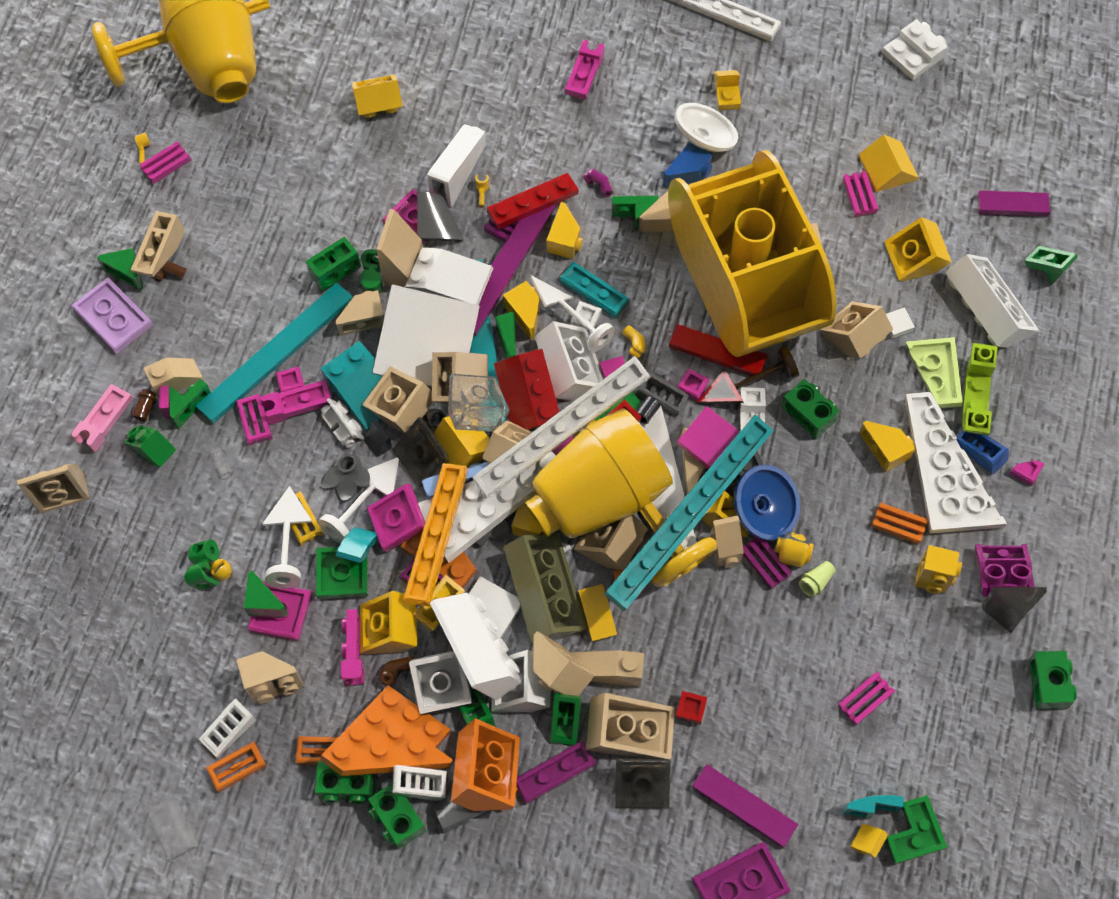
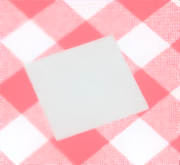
M392 285L373 373L384 375L391 366L423 382L425 385L432 386V352L470 353L480 306Z

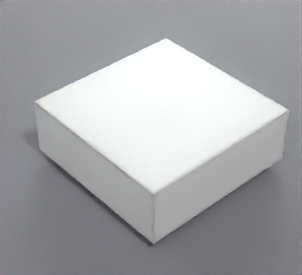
M581 301L575 310L594 328L602 313L601 308ZM572 317L571 325L585 328Z
M905 308L886 314L893 327V330L889 333L891 338L914 331L915 326Z

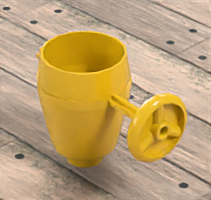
M159 0L163 30L116 46L103 23L96 22L91 27L98 55L114 86L122 87L126 82L120 58L168 43L186 74L202 94L214 97L220 103H232L242 99L248 93L249 85L256 76V57L250 15L270 9L271 7L268 0H252L249 2H245V0Z
M623 408L597 421L594 419L586 425L533 479L532 486L536 496L525 502V505L546 537L560 530L566 537L575 538L633 515L638 511L641 512L652 530L656 532L665 520L652 502L673 484V480L665 461L648 434L631 413ZM707 537L687 549H684L680 544L671 555L672 559L663 565L651 579L652 584L656 587H664L692 571L717 549L716 540Z

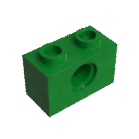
M1067 651L1034 652L1028 660L1036 710L1068 709L1076 700L1077 691L1075 685H1072L1070 675H1072L1073 666L1072 661L1067 657ZM1049 676L1056 677L1059 685L1051 683Z

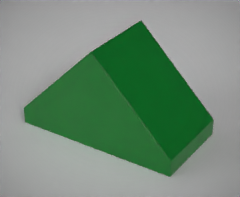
M133 248L98 256L97 259L104 271L139 291L143 288L141 274L131 272L136 258Z
M250 571L247 577L244 609L247 615L253 617L285 618L288 615L285 606L253 571Z
M555 693L550 742L570 745L577 744L581 696Z

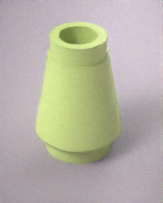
M824 561L801 576L799 587L810 597L819 595L836 572L835 567L830 562Z

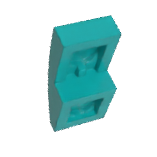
M354 527L340 544L336 556L359 563L368 557L369 548L377 543L378 537L376 532Z
M876 795L860 798L849 802L845 806L843 814L871 819L875 809L899 813L903 808L904 796Z

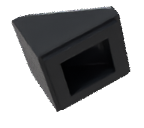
M373 421L364 440L375 456L379 457L392 449V443L389 435L379 422Z

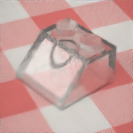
M464 374L450 375L448 413L455 430L493 432L504 423L510 410L495 377Z

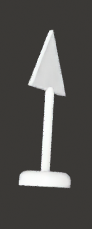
M533 276L530 277L545 307L558 303L591 333L587 340V348L592 353L601 350L609 342L615 332V328L611 324L604 323L595 329L565 302L570 300L571 296Z
M399 457L367 469L370 474L369 486L340 519L325 514L318 520L320 528L326 535L341 544L349 533L344 522L374 489L385 495L394 491Z
M290 486L262 524L263 526L284 524L281 565H274L265 573V582L268 585L283 589L293 588L301 583L300 571L293 566L287 565L290 524L312 522Z

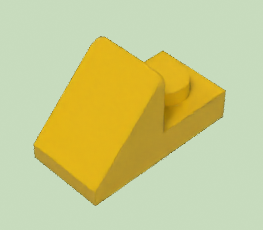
M736 70L714 72L718 111L741 109L740 73Z

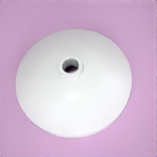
M685 103L678 107L675 113V122L679 131L690 143L701 149L713 152L731 150L737 143L738 133L735 127L718 111L697 103Z

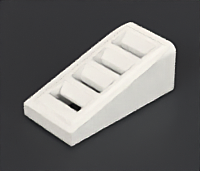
M235 698L203 733L199 740L218 758L256 719ZM236 713L243 718L240 722L234 717ZM228 720L236 726L233 730L226 724ZM220 728L228 734L226 738L218 732ZM213 735L221 742L218 747L210 740Z
M395 765L393 793L432 801L443 800L446 797L447 771ZM401 773L406 774L405 787H400ZM411 775L415 776L414 788H411ZM421 777L424 778L423 789H420ZM430 779L433 780L432 791L429 790Z

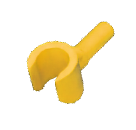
M146 133L135 136L139 151V165L145 161L144 147L150 146Z
M476 175L475 184L476 189L479 191V207H484L485 191L489 189V177L486 175V180L479 181L478 175Z

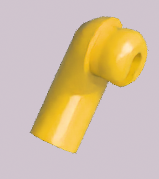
M628 325L622 334L632 342L633 347L630 348L629 353L633 357L640 358L642 353L646 352V339Z

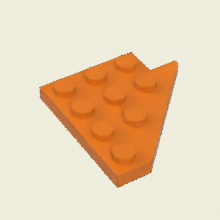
M388 685L321 755V761L341 776L394 772L395 765L425 769L450 768L453 759L437 748L449 736L451 729L428 713L420 714L416 704Z

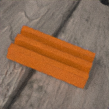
M880 502L871 527L920 544L928 519ZM879 519L893 523L894 525L899 526L901 528L904 527L912 531L918 532V534L916 535L908 531L896 528L894 526L882 523L879 521Z
M298 736L295 763L297 765H317L321 758L302 757V754L322 755L327 748H303V744L332 745L338 737Z
M252 742L206 767L217 791L221 792L267 767L257 745L255 742ZM253 751L254 755L217 775L215 774V771ZM256 760L258 761L257 763H255V764L251 765L250 767H248V768L242 770L241 772H239V773H237V774L231 776L230 778H228V779L222 781L221 783L219 782L220 780H222V779L226 778L227 776H229V775L235 773L236 771H238V770H240V769L246 767L247 765H249V764L255 762Z

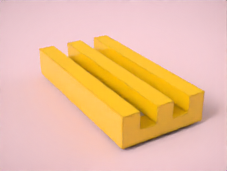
M300 491L295 495L300 500L315 530L310 531L307 523H301L306 533L302 536L296 524H290L300 545L303 546L306 544V541H312L314 537H320L324 534Z

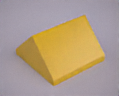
M882 135L859 153V159L875 192L919 179L902 142Z
M470 411L444 417L430 439L447 464L467 466V468L483 460L482 457L490 440Z

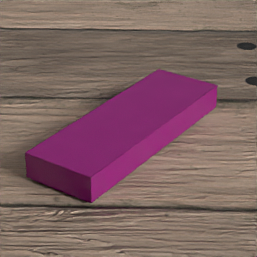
M979 190L977 194L979 214L1048 217L1050 214L1049 193Z
M582 740L517 777L516 787L527 805L596 766V762L590 752L586 750V745Z

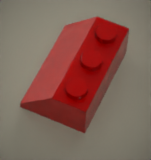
M543 349L519 354L493 364L510 422L526 430H531L542 426L559 413Z

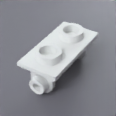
M328 398L327 401L330 406L326 405L321 409V416L331 429H334L339 424V427L333 433L341 444L349 448L355 444V438L364 440L365 438L360 432L362 428L354 419L349 417L347 414L349 412L348 408L341 401L336 402Z

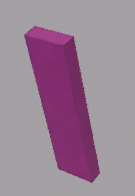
M706 764L692 786L694 790L783 849L799 825L708 764Z

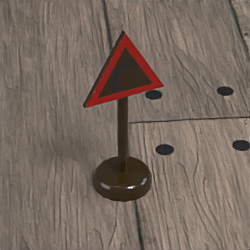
M783 346L777 352L779 364L733 384L726 370H724L700 397L697 404L744 403L737 391L738 388L782 368L789 378L794 379L799 376L796 362L787 346Z

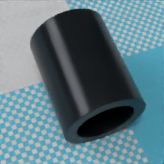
M649 396L644 399L637 409L638 414L641 416L639 422L649 424L660 408V404L656 399Z

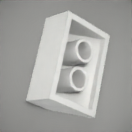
M553 321L534 336L538 349H543L556 398L571 401L577 400L604 379L595 353H592L587 348L589 335L586 328Z

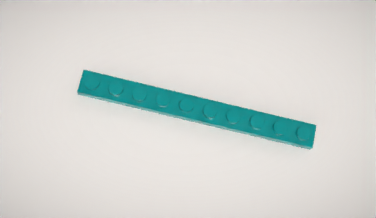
M754 415L604 595L624 612L774 430L757 415Z

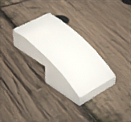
M741 387L740 396L744 403H740V431L754 415H757L765 422L766 407L765 388Z

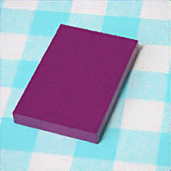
M764 841L692 878V882L701 899H779L791 892Z

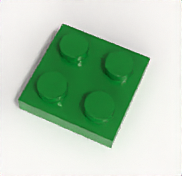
M339 547L316 548L317 599L368 596V557L359 563L336 556Z

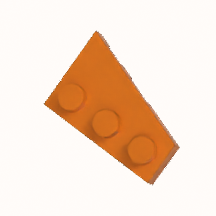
M422 532L401 545V549L413 558L416 557ZM462 552L450 563L443 558L439 574L442 576L446 574L464 589L477 573V570L467 555Z

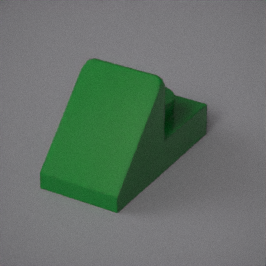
M612 196V217L626 218L635 216V231L639 229V217L658 200V196Z
M1038 246L1025 259V263L1028 268L1045 271L1050 285H1053L1078 257L1075 253Z
M201 379L189 386L184 396L169 386L170 417L178 429L197 411L196 405L211 393L207 383Z

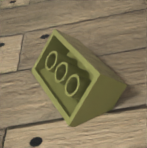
M559 534L548 537L546 535H523L503 547L532 643H534L536 631L555 641L588 630Z

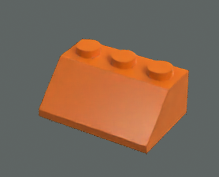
M476 718L458 732L451 802L472 811L514 808L520 737Z

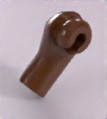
M167 261L152 279L160 282L163 280V277L169 274L183 279L187 268Z
M412 656L388 661L379 675L380 682L384 685L393 684L402 671L410 670L409 662L413 659Z

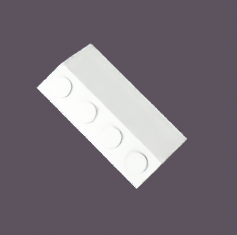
M965 254L945 272L949 277V284L961 294V301L967 308L973 311L975 321L979 326L985 328L988 333L987 338L994 346L1008 348L1039 332L1037 326L988 258Z
M468 593L435 599L430 602L471 687L498 700L522 683L517 674L519 673V668L512 659H509L506 653L508 647L501 638H498L496 634L497 626L491 618L487 617L485 613L487 607L479 597L474 598Z

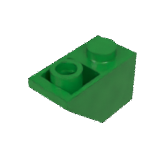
M142 425L132 428L127 434L128 438L123 442L148 463L159 468L177 450L157 429Z

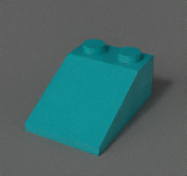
M358 341L320 369L327 385L364 429L368 431L373 421L376 420L380 423L382 420L367 410L362 404L383 375L373 373L375 358Z

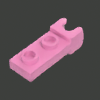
M111 384L83 422L80 421L72 432V438L75 442L82 444L88 438L87 444L92 452L98 451L106 440L104 437L133 400L132 395Z

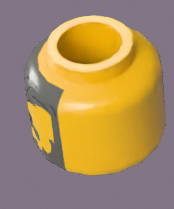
M787 532L784 538L778 537L775 552L779 553L780 562L795 567H803L805 563L810 562L814 544L810 543V538L806 535Z

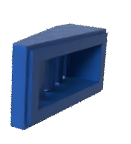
M963 430L956 436V441L960 448L964 449L970 457L991 474L996 473L1009 459V449L988 435L969 433ZM973 435L975 438L968 443L966 440ZM981 442L982 444L976 448L975 446Z

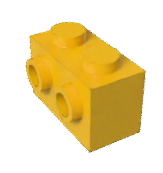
M928 545L918 565L915 586L924 588L933 594L945 593L949 586H954L956 577L960 575L962 562H958L960 552Z

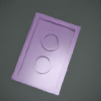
M109 277L71 305L72 309L115 354L119 353L153 326L152 321Z

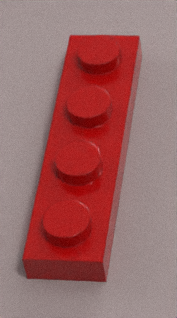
M565 173L488 206L487 214L496 228L500 229L578 195L579 189L570 175Z

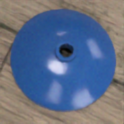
M759 465L747 470L738 480L734 491V508L741 525L751 535L762 540H776L778 537H784L787 532H791L795 527L800 514V497L794 482L783 470L771 465Z

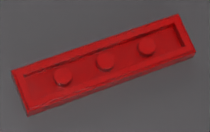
M677 324L669 343V348L750 376L763 370L768 356L767 354L755 351L735 357L728 351L720 338Z

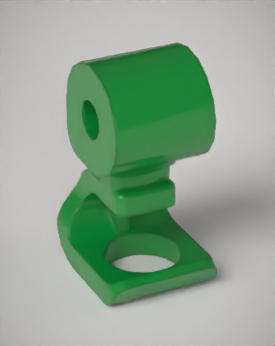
M367 249L361 255L364 269L361 274V284L364 292L378 291L380 295L383 291V283L379 274V265H374L379 264V259L374 257L378 256L377 250Z
M209 539L192 544L189 548L188 558L193 565L185 572L184 579L189 586L197 590L219 585L217 580L205 574V572L211 569L209 563L217 560L219 557V548L214 540Z

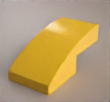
M603 584L578 590L591 641L617 635L608 599L604 595Z

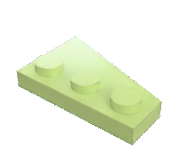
M955 337L906 342V348L939 408L962 407Z

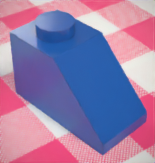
M689 142L665 171L663 187L669 188L670 182L677 178L683 179L687 185L698 182L703 177L706 178L713 167L711 165L712 155Z

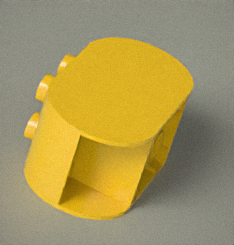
M767 150L759 151L754 155L750 165L689 185L681 178L670 182L668 189L669 212L680 253L720 339L732 355L740 357L832 325L836 316L837 301L830 264L782 167L771 152Z

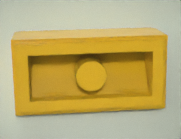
M445 574L435 587L432 601L463 594L465 590ZM431 604L430 607L420 605L413 614L430 632L434 631L440 623Z

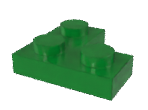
M928 795L903 802L902 811L909 830L887 836L885 840L894 865L947 849L948 846Z

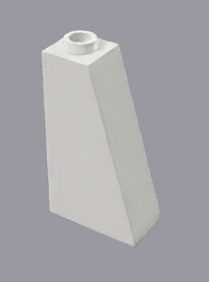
M464 124L427 174L430 192L442 194L448 207L452 208L486 146L485 131L478 127Z

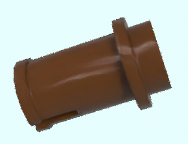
M143 389L142 392L138 393L139 399L131 416L136 420L146 422L150 409L157 399L155 398L156 393Z

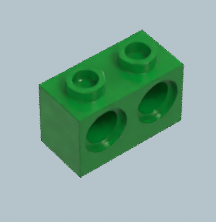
M345 236L305 261L310 277L322 291H325L361 267L358 252Z
M805 379L783 396L781 407L815 439L836 422L839 414L836 404L829 399L827 400L820 393L817 386ZM799 397H804V398H806L808 401L803 402V401H800L798 398H799ZM821 413L825 418H819L815 414Z
M318 761L315 794L324 803H338V799H348L349 803L363 804L365 800H368L373 795L374 774L341 776L322 761ZM329 778H338V783L335 787H325V783ZM355 779H365V783L361 788L353 789L351 787Z
M393 783L368 798L372 805L368 810L376 823L381 820L386 829L382 833L390 846L395 843L401 849L426 832L424 824L406 796L393 793ZM386 800L395 801V806L390 811H383L381 809L383 802ZM407 822L409 824L407 832L403 834L395 832V828L399 823Z

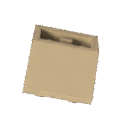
M432 352V402L439 404L487 403V354Z
M263 651L237 659L244 689L254 703H268L275 696L281 694L292 695L297 693L299 688L304 687V683L294 666Z

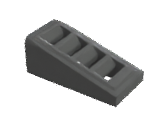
M647 371L651 378L634 392L636 397L643 401L647 396L652 397L659 402L663 410L678 416L689 394ZM647 385L652 386L650 391L646 389ZM656 389L661 390L658 396L654 394ZM665 393L670 394L667 401L663 399ZM676 396L679 399L676 405L674 406L673 404H671V402Z

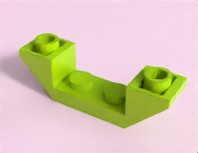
M972 344L965 374L961 423L964 432L990 435L992 411H988L991 376L996 368L997 346Z

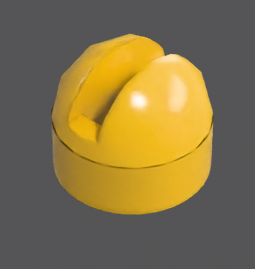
M217 559L211 564L210 572L216 580L224 581L231 576L232 568L226 560Z

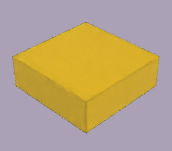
M863 823L850 847L856 852L876 858L888 834L883 829Z

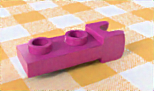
M583 40L579 55L565 88L566 95L585 100L605 52L603 44H599L595 50L588 49V40Z
M322 380L285 392L263 395L261 401L265 409L273 408L265 413L268 423L272 425L286 421V418L323 408L326 405L330 406L327 399H331L326 380Z
M347 609V618L342 619V632L346 634V643H342V658L346 660L341 661V680H344V685L346 686L364 685L365 667L362 660H360V616L357 609Z

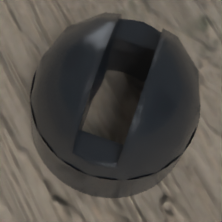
M431 409L426 413L425 421L429 427L437 429L442 419L446 417V414L442 410Z

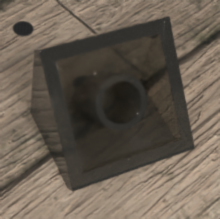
M418 417L392 449L418 487L423 486L422 480L440 475L443 463L450 464L447 452L422 417Z
M993 587L982 603V609L1008 632L1012 633L1047 593L1046 587Z
M616 759L615 808L669 809L670 759Z

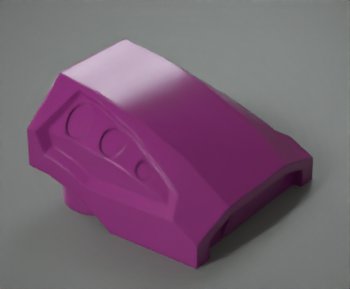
M975 544V557L980 574L982 596L992 602H1019L1033 595L1035 586L1032 562L1027 544H1021V546H981V544Z

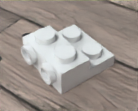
M916 19L900 31L899 37L883 47L882 54L911 80H914L945 57L948 46L942 36H935L931 32V28L926 22L921 23Z

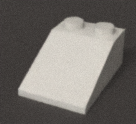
M421 248L405 287L479 305L493 267L443 249Z

